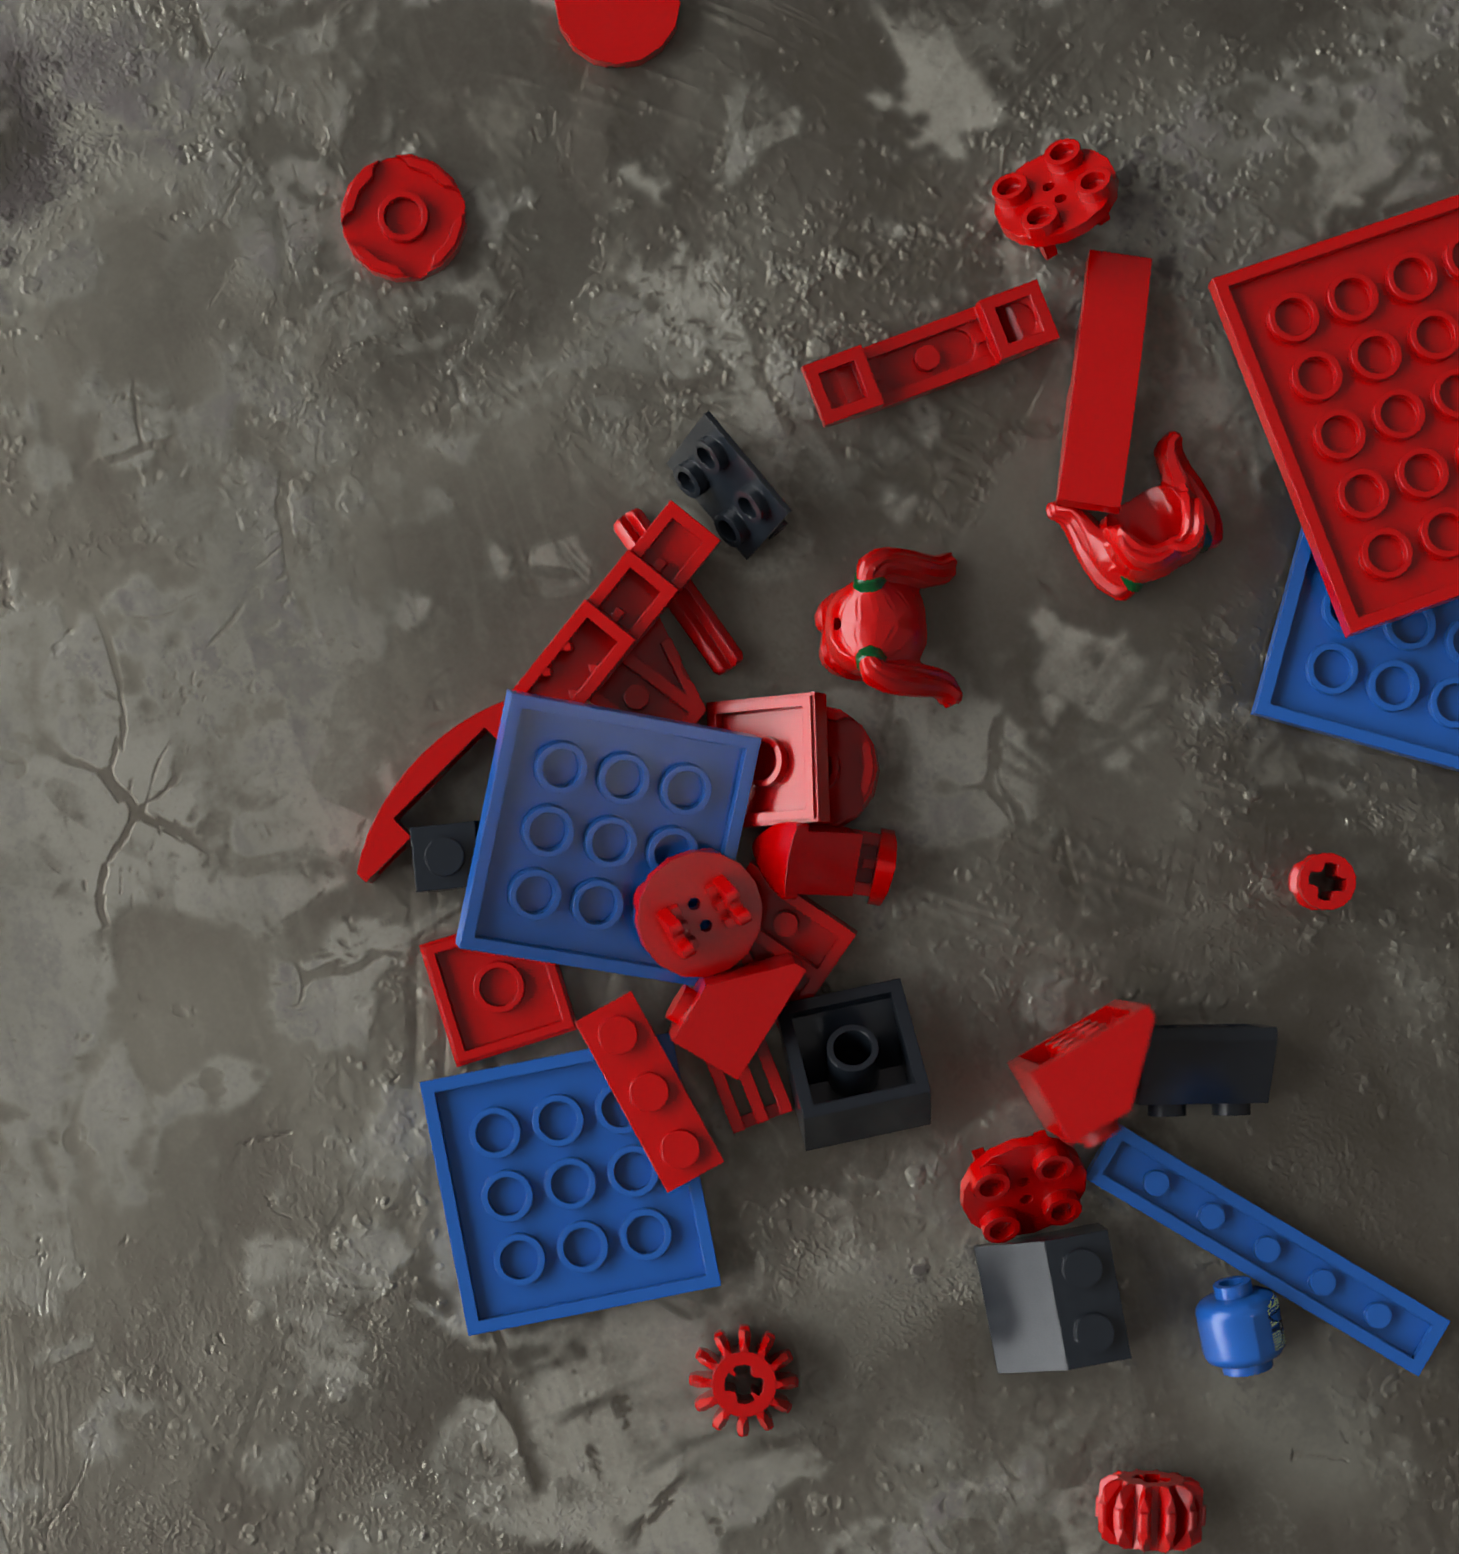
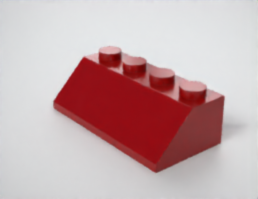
M1115 999L1006 1062L1044 1129L1070 1145L1078 1141L1079 1144L1084 1143L1085 1147L1089 1148L1114 1135L1122 1128L1117 1118L1131 1111L1155 1020V1015L1149 1005Z

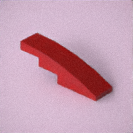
M1089 250L1085 267L1081 313L1076 329L1071 384L1066 400L1055 505L1119 514L1138 388L1152 258Z
M670 500L632 549H628L592 595L581 603L512 690L587 704L679 595L722 540L674 501Z

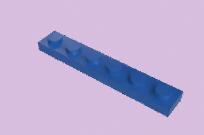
M1120 1125L1122 1128L1117 1133L1102 1142L1086 1170L1087 1180L1419 1377L1450 1324V1320L1124 1126Z

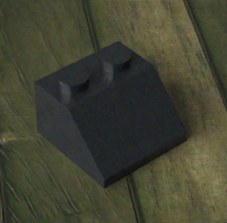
M900 978L790 1001L785 1004L777 1017L791 1094L806 1151L931 1124V1089Z
M1257 1023L1153 1025L1133 1103L1148 1105V1116L1152 1117L1187 1116L1186 1104H1212V1115L1216 1116L1251 1115L1250 1103L1269 1102L1278 1041L1277 1027Z
M1100 1223L1013 1238L1005 1243L991 1242L974 1246L998 1374L1064 1371L1132 1358L1108 1230Z

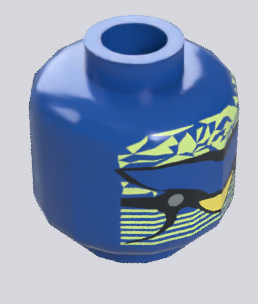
M1232 1276L1214 1282V1292L1203 1297L1195 1308L1201 1348L1205 1359L1211 1365L1222 1368L1223 1374L1229 1377H1247L1268 1371L1274 1365L1273 1359L1281 1354L1286 1345L1280 1307L1276 1295L1268 1288L1252 1285L1251 1278L1247 1276Z

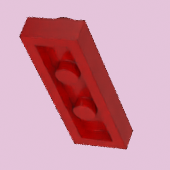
M632 991L575 1021L578 1030L667 1193L724 1162V1158Z

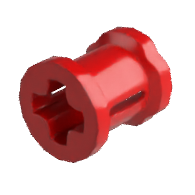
M1335 853L1310 854L1302 861L1293 865L1288 876V888L1295 896L1297 903L1309 910H1334L1344 906L1352 898L1356 889V874L1352 865L1342 856ZM1324 866H1326L1325 875L1329 879L1335 880V887L1333 891L1322 892L1318 898V887L1309 884L1310 873L1322 872Z

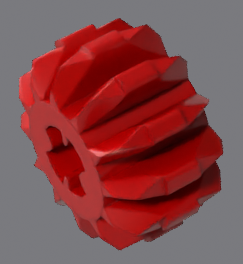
M740 1324L738 1329L739 1344L733 1346L722 1329L714 1332L715 1344L721 1352L719 1356L707 1348L699 1347L697 1349L695 1358L712 1371L691 1372L689 1374V1385L696 1388H712L699 1395L694 1401V1406L698 1412L706 1411L717 1404L720 1406L712 1420L713 1428L721 1430L726 1425L730 1415L737 1416L736 1428L738 1436L746 1437L749 1433L748 1417L756 1415L760 1426L765 1431H769L774 1427L772 1415L767 1409L769 1405L780 1412H790L792 1402L787 1396L776 1391V1389L797 1388L799 1379L797 1374L776 1372L793 1360V1354L787 1348L771 1356L767 1355L775 1341V1334L772 1331L766 1330L762 1334L757 1346L750 1344V1325ZM748 1365L753 1377L762 1378L759 1387L753 1383L751 1384V1394H737L736 1384L725 1382L728 1373L734 1377L737 1375L736 1366Z
M1135 1469L1130 1472L1118 1470L1100 1480L1099 1495H1096L1095 1516L1098 1517V1532L1101 1533V1538L1109 1544L1119 1545L1123 1550L1137 1549L1142 1550L1144 1553L1148 1551L1167 1553L1169 1550L1185 1551L1202 1541L1203 1526L1206 1525L1207 1505L1204 1504V1489L1192 1477L1181 1476L1178 1472H1160L1158 1469L1153 1471Z

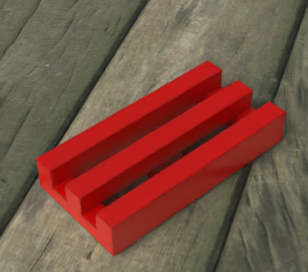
M765 1038L757 1049V1054L776 1100L772 1104L764 1106L750 1068L747 1066L740 1077V1081L752 1112L740 1115L724 1072L706 1062L734 1134L755 1124L768 1121L778 1115L793 1111Z

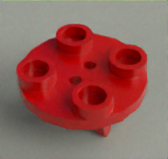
M1061 139L1049 145L1043 155L1023 164L1014 173L1003 175L992 186V195L995 200L994 214L1006 237L1020 245L1033 246L1035 249L1039 247L1043 257L1048 261L1058 254L1056 244L1066 243L1089 232L1097 224L1101 226L1111 220L1109 212L1118 198L1119 179L1107 157L1092 149H1082L1080 143L1075 139Z
M713 848L691 849L668 857L648 874L646 880L637 887L634 893L633 904L636 909L634 922L641 945L657 964L682 977L707 978L731 969L749 953L760 932L763 905L756 882L739 862ZM697 898V905L689 908V900ZM703 920H709V926L706 929L700 928Z
M1045 1129L1033 1132V1136L1010 1139L988 1149L986 1152L984 1147L971 1150L974 1162L969 1166L961 1180L960 1202L971 1224L982 1230L986 1240L998 1244L1005 1243L1017 1235L1035 1233L1051 1225H1067L1077 1219L1082 1212L1080 1198L1086 1189L1087 1176L1084 1164L1075 1148L1059 1138L1048 1137Z

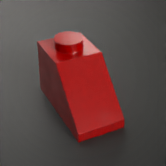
M787 953L734 966L729 970L707 978L699 977L693 988L684 984L671 1002L665 1018L672 1021L668 1028L671 1041L739 1080L805 974V966L799 958Z

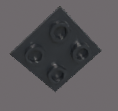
M707 411L666 464L673 471L679 488L687 496L696 499L714 520V526L719 536L728 545L736 547L747 560L767 538L769 540L772 539L788 525L785 518L792 510L711 412Z

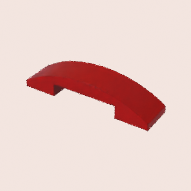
M1036 279L979 300L974 307L863 348L860 344L802 366L801 371L822 425L825 428L894 407L977 376L1056 342L1060 339V336Z
M505 701L494 704L456 725L424 751L402 775L379 809L366 837L357 869V874L365 883H373L411 845L410 831L400 820L488 732L497 739Z

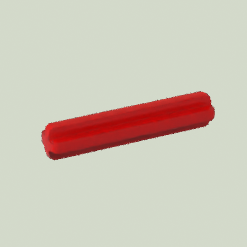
M636 508L621 516L613 524L614 532L626 549L631 550L651 525V522L641 509ZM690 580L668 608L713 672L717 675L725 674L743 660V652L695 584Z

